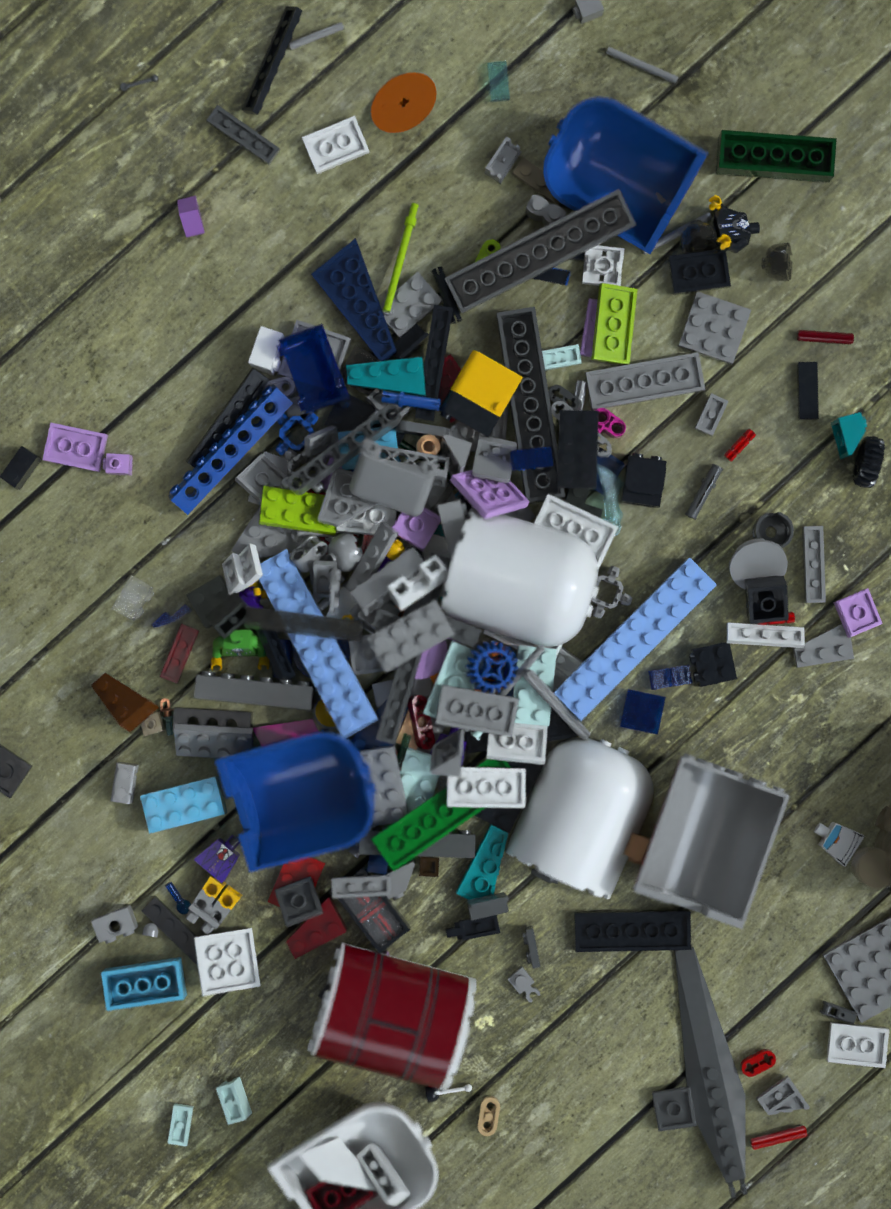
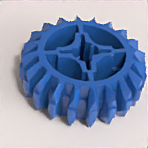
M491 641L490 646L487 642H483L484 648L477 645L478 652L472 650L473 658L467 657L471 664L465 665L467 669H471L466 673L468 677H471L470 683H475L474 687L476 689L481 687V691L484 693L488 689V692L492 694L494 688L499 693L501 686L506 690L507 682L513 684V681L510 680L511 676L517 677L513 673V670H518V666L513 665L517 662L516 658H512L515 653L509 651L510 647L507 645L503 647L501 642L496 645L495 641ZM491 652L501 653L502 656L500 658L497 657L495 659H491L487 654ZM482 659L483 667L479 669L480 672H478V665L480 660ZM490 663L494 664L495 673L490 670ZM506 663L505 671L503 675H501V668ZM493 675L496 678V681L493 682L482 681L484 676Z

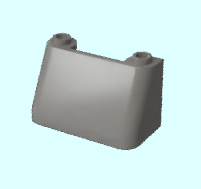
M365 439L351 479L350 492L357 497L410 516L422 514L439 465L424 461L418 465L416 471L380 459V446L376 442Z

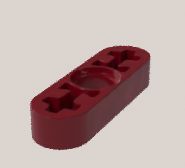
M414 694L409 697L407 705L415 743L418 748L429 750L435 744V737L430 716L423 714L427 699L423 695ZM417 700H419L420 704L415 706V703H417ZM420 717H423L425 723L423 727L420 728L418 725V719Z

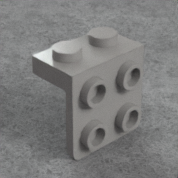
M479 435L472 475L482 479L509 483L517 442Z
M314 560L313 597L330 598V614H334L335 608L339 607L341 570L337 569L338 562Z

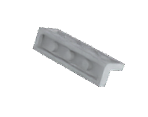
M379 445L381 452L386 453L388 456L383 460L414 471L418 467L414 462L417 459H423L432 463H445L444 470H437L433 485L446 486L450 457ZM401 455L405 456L407 460L403 463L397 462L395 457Z

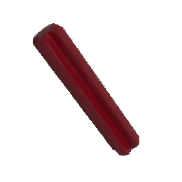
M799 330L797 332V340L852 344L854 342V334Z

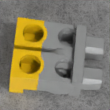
M212 875L188 908L190 911L186 917L193 924H195L199 917L205 920L200 929L208 935L215 928L219 927L243 896L228 885L219 899L215 901L227 883L219 882Z

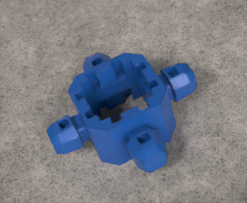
M314 412L308 414L305 417V421L300 416H292L288 420L289 417L284 413L277 420L279 425L282 426L279 429V437L284 442H280L275 450L281 456L289 448L295 452H302L305 449V440L300 445L295 446L285 434L297 422L309 432L308 435L314 433L311 426H314L319 419Z

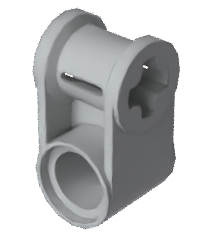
M309 535L291 552L290 559L300 572H307L314 566V560H320L325 556L328 545L324 541H319L315 535Z

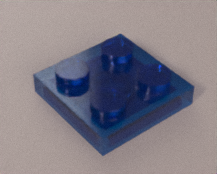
M627 689L620 727L658 735L666 697Z

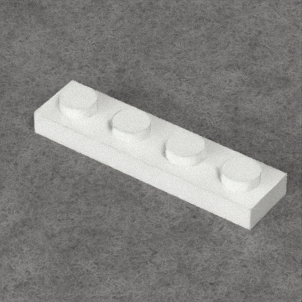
M727 623L726 626L727 643L793 648H804L805 646L804 627Z

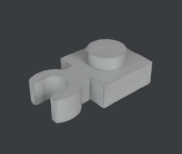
M523 966L507 978L519 994L525 991L526 999L529 1002L533 1001L529 996L531 992H535L540 996V991L536 987L531 986L534 980Z

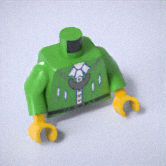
M235 630L225 639L219 636L213 641L211 670H213L215 665L220 666V671L222 670V659L220 657L253 656L260 657L258 662L259 670H261L262 665H266L267 670L269 669L270 661L266 656L265 649L260 642L259 636L252 630Z

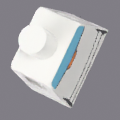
M832 822L829 827L819 823L814 830V833L822 837L818 845L844 867H846L865 837L863 834L835 822Z

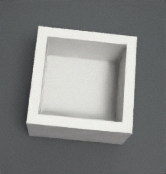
M263 326L260 327L248 362L251 367L273 376L275 371L279 372L282 363L280 361L281 354H285L288 346L283 333Z

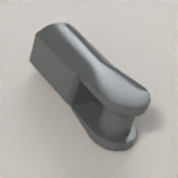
M823 1000L824 1006L820 1013L852 1025L855 1023L857 1012ZM831 1007L836 1008L834 1014L830 1013Z

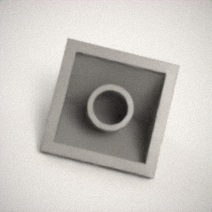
M446 434L442 438L439 456L450 457L448 472L452 477L454 474L464 472L472 443Z
M462 728L432 746L431 774L460 777L464 730Z

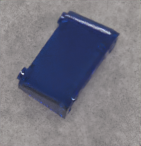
M323 324L278 340L280 345H277L280 357H285L300 396V400L297 402L301 412L305 410L306 414L350 400Z

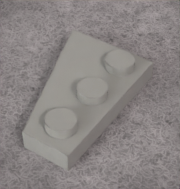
M842 623L805 642L804 648H793L796 668L854 659L851 637H847Z

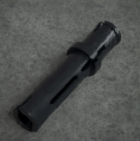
M440 266L437 267L440 275H438L436 268L431 270L444 302L443 306L453 308L451 324H456L454 315L458 322L463 319L445 280L446 276L443 267Z

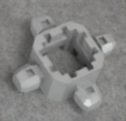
M288 449L284 455L288 461L287 476L281 482V486L284 489H290L288 479L295 473L293 469L299 467L301 463L307 464L314 459L313 456L305 455L304 451L299 455L292 449ZM313 469L314 471H316V473H315V474L313 473V474L311 475V477L316 476L317 473H318V470ZM296 481L294 485L299 488L302 485V481ZM319 482L311 489L319 494L324 490V484Z
M615 566L609 568L607 572L608 577L602 575L597 578L595 587L599 586L600 581L615 585L617 591L612 603H607L597 598L591 599V603L597 604L592 612L594 617H603L605 613L604 608H614L618 605V602L626 606L632 602L633 598L630 595L622 594L624 589L622 583L615 580L620 572V569Z

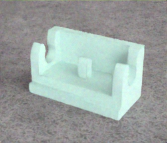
M236 1077L230 1082L225 1081L216 1087L228 1125L246 1120L252 1114L240 1077Z

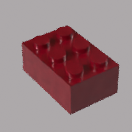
M321 1181L305 1191L314 1209H358L379 1196L377 1191Z

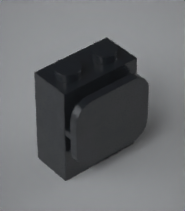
M632 453V456H628L620 503L659 508L664 489L667 461H663L662 457L651 456V459L643 458V454Z

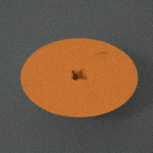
M417 72L401 74L388 81L378 91L372 103L371 116L374 124L382 131L389 133L404 132L420 124L434 107L437 95L434 82L427 75Z

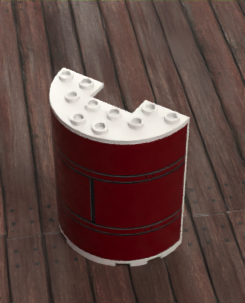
M342 943L340 949L336 948L334 960L337 961L335 967L331 966L328 977V984H331L330 990L325 991L323 1009H320L318 1019L315 1021L312 1032L313 1040L310 1039L307 1051H310V1055L443 1091H446L447 1088L449 1089L453 1080V1075L451 1074L455 1075L469 1032L468 1016L471 1017L475 1001H473L474 995L472 994L476 992V979Z

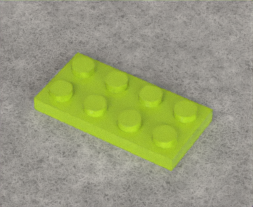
M606 283L599 284L591 360L621 365L630 364L638 289Z
M263 486L259 524L334 536L337 528L318 522L325 495L308 492L296 495L289 489Z

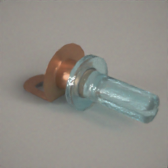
M164 698L160 701V712L164 711V716L161 718L165 719L167 735H173L172 718L174 715H172L171 711L174 709L170 708V701ZM163 702H167V708H163Z

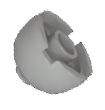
M345 532L330 541L327 549V560L338 562L337 569H340L342 572L352 571L356 569L363 556L361 547L357 548L355 544L357 539L351 533Z

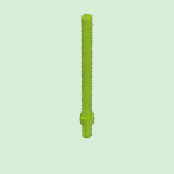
M411 203L409 214L405 218V229L383 311L390 313L412 229L416 225V214L419 207L416 203Z

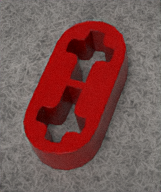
M769 1049L760 1050L742 1060L740 1064L741 1071L747 1077L756 1076L773 1067L776 1063V1056ZM767 1054L768 1056H771L769 1058V1063H766V1061H762L759 1063V1061L764 1059L763 1055ZM747 1063L754 1065L752 1067L753 1070L751 1072L748 1069L745 1070L747 1068Z

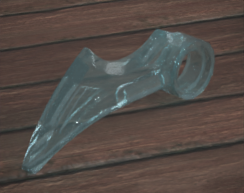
M597 464V473L604 494L606 516L604 520L619 526L615 534L617 536L621 530L620 522L623 517V513L618 505V494L624 483L612 471Z

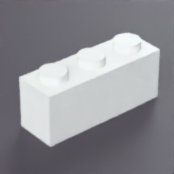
M370 1143L356 1155L386 1204L397 1206L411 1194L380 1146Z

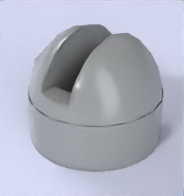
M148 923L143 928L142 935L158 937V927L153 923Z

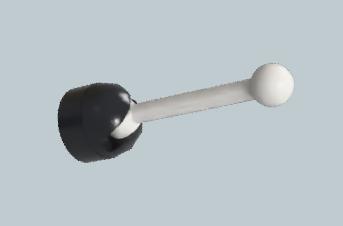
M466 1084L465 1087L447 1089L446 1091L425 1087L427 1103L437 1101L442 1094L459 1091L470 1092L472 1090L470 1084Z

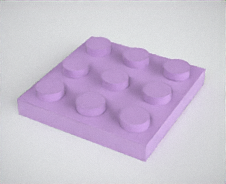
M472 470L454 474L450 479L453 485L484 519L526 508L530 502L511 481L505 483L478 478L472 475Z

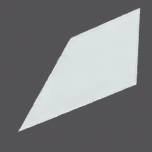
M339 1138L298 1154L321 1181L378 1191L362 1164Z

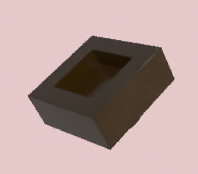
M420 856L419 876L438 877L440 857Z

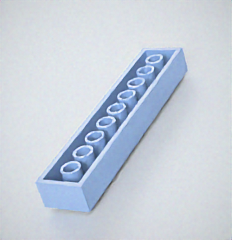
M286 549L260 563L263 576L259 580L340 734L344 738H348L379 721V718L300 570L290 559L291 553Z
M691 558L686 559L553 693L579 721H582L717 584Z

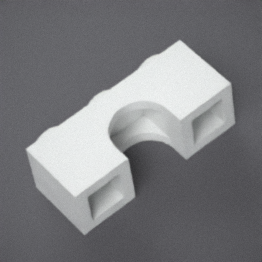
M434 555L420 565V571L414 578L406 580L402 576L387 586L390 598L399 610L402 611L446 582L448 578L447 568Z

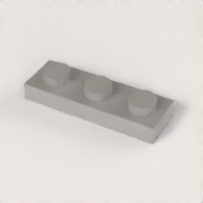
M390 875L332 878V898L391 895Z

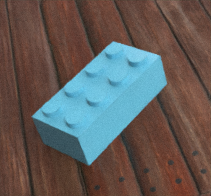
M218 776L140 796L149 834L227 813Z
M182 957L105 968L101 972L107 1011L183 1000L187 996Z

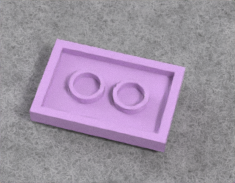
M50 422L42 460L100 472L108 435Z

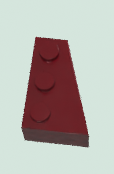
M330 895L321 904L324 914L305 920L287 939L286 943L294 959L347 932L348 928Z

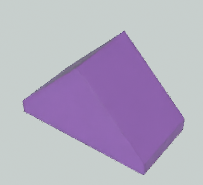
M192 196L177 200L179 216L186 237L204 234L205 231L197 197Z

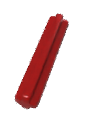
M802 1125L751 1138L750 1143L753 1150L807 1137V1130Z

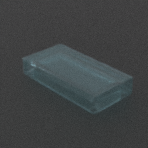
M506 61L487 63L491 102L509 101L510 94Z

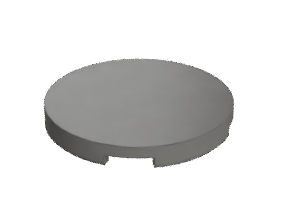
M764 538L752 539L736 548V552L731 560H729L731 577L743 589H745V579L784 576L788 566L783 548L778 543L776 544Z

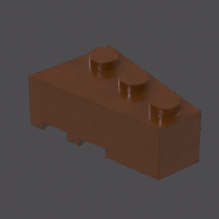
M104 673L91 684V687L119 726L128 732L134 730L159 708L149 699L107 673Z

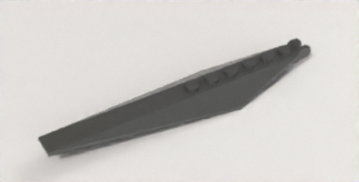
M691 947V950L675 951L686 1085L691 1088L696 1123L728 1184L731 1198L735 1197L736 1194L732 1182L737 1180L740 1182L741 1193L746 1195L747 1189L744 1181L745 1092L695 949Z

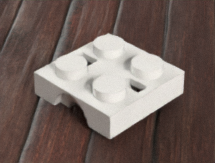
M596 246L586 251L582 284L599 286L601 283L621 286V271L625 248ZM602 251H607L606 256H602ZM600 275H604V281H599Z

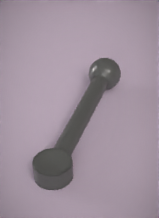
M152 75L151 78L133 83H121L120 89L127 91L128 88L151 81L157 82L159 78L157 75Z

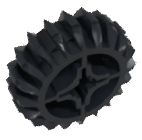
M867 436L861 441L853 470L855 485L863 488H872L876 484L881 473L885 454L883 439Z

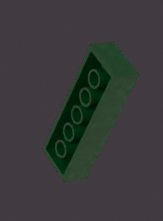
M721 130L718 136L716 174L830 182L834 177L837 138Z

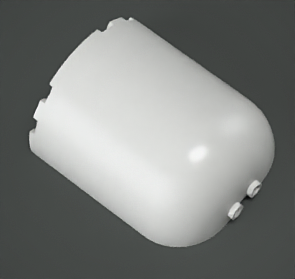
M472 507L469 512L470 518L465 521L462 529L464 538H460L448 574L445 590L448 592L444 595L441 609H444V611L442 610L443 614L475 627L540 646H558L575 637L583 627L586 616H591L593 606L590 605L592 598L596 599L599 589L595 587L598 578V564L592 549L575 535L504 514L484 519Z
M579 737L570 738L557 744L547 755L545 764L536 779L505 852L512 857L516 856L518 861L528 866L536 865L535 869L582 891L587 888L589 893L598 897L604 895V898L610 899L628 859V856L624 855V851L632 833L639 834L651 807L654 794L653 782L644 765L637 759L629 756L628 750L621 747L618 750L611 748L612 743L603 739L598 742L590 738L587 740L580 739Z
M382 1102L369 1103L359 1107L270 1162L268 1168L288 1199L294 1198L301 1209H314L305 1191L320 1183L321 1180L298 1154L338 1138L356 1158V1155L370 1143L380 1146L411 1193L399 1205L393 1206L386 1204L378 1192L379 1196L358 1209H418L432 1196L438 1180L437 1165L430 1149L433 1146L427 1136L424 1138L422 1135V1128L417 1121L414 1122L400 1108Z

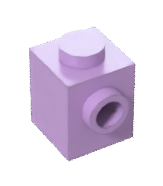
M106 453V458L103 459L105 473L132 476L133 456L129 454Z

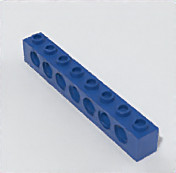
M274 384L271 387H266L262 392L263 396L258 401L255 400L250 404L247 413L240 415L236 419V424L232 429L228 428L223 433V438L209 448L210 452L196 462L197 466L192 471L189 470L182 478L183 481L171 488L169 492L170 500L187 515L293 404ZM268 402H272V409L265 410V404ZM253 417H260V421L257 424H251ZM240 431H247L244 438H238ZM227 445H234L231 452H225ZM216 458L221 459V462H220L219 465H217V466H212V465H211V463H212V461H213L214 459H216ZM205 472L208 474L206 479H198L201 473ZM194 487L193 493H185L186 488Z

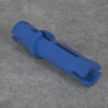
M383 391L382 403L396 404L399 407L410 406L437 411L440 409L441 399L407 395L405 392Z

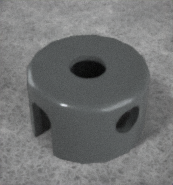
M781 512L762 515L756 520L752 530L754 539L764 538L776 544L778 543L782 548L790 543L794 534L792 521ZM770 526L776 529V535L772 538L768 537L765 533L766 529Z

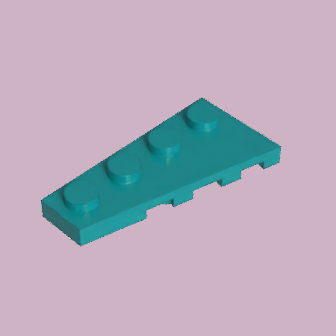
M422 357L346 365L347 383L350 386L426 396Z
M492 824L489 825L475 853V858H472L455 892L456 894L468 900L494 894L508 832Z

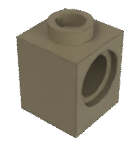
M161 712L151 714L141 723L144 736L166 730Z

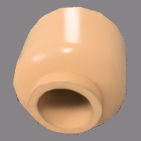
M431 434L421 436L416 444V451L421 453L438 455L441 450L439 439Z

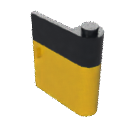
M472 350L440 406V416L448 421L451 418L456 419L489 438L523 377L482 353Z

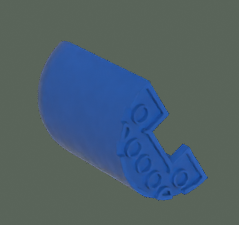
M609 97L586 99L574 106L565 119L561 118L556 127L559 129L557 136L553 134L548 143L550 148L546 154L543 166L545 183L555 199L574 211L619 189L636 226L617 236L651 254L696 177L708 152L615 99ZM656 193L660 194L666 201L661 204Z
M316 732L215 760L226 798L233 796L243 831L238 837L249 872L352 846L364 837L371 826L375 811L374 794L376 793V787L370 776V767L359 750L343 736L331 732Z

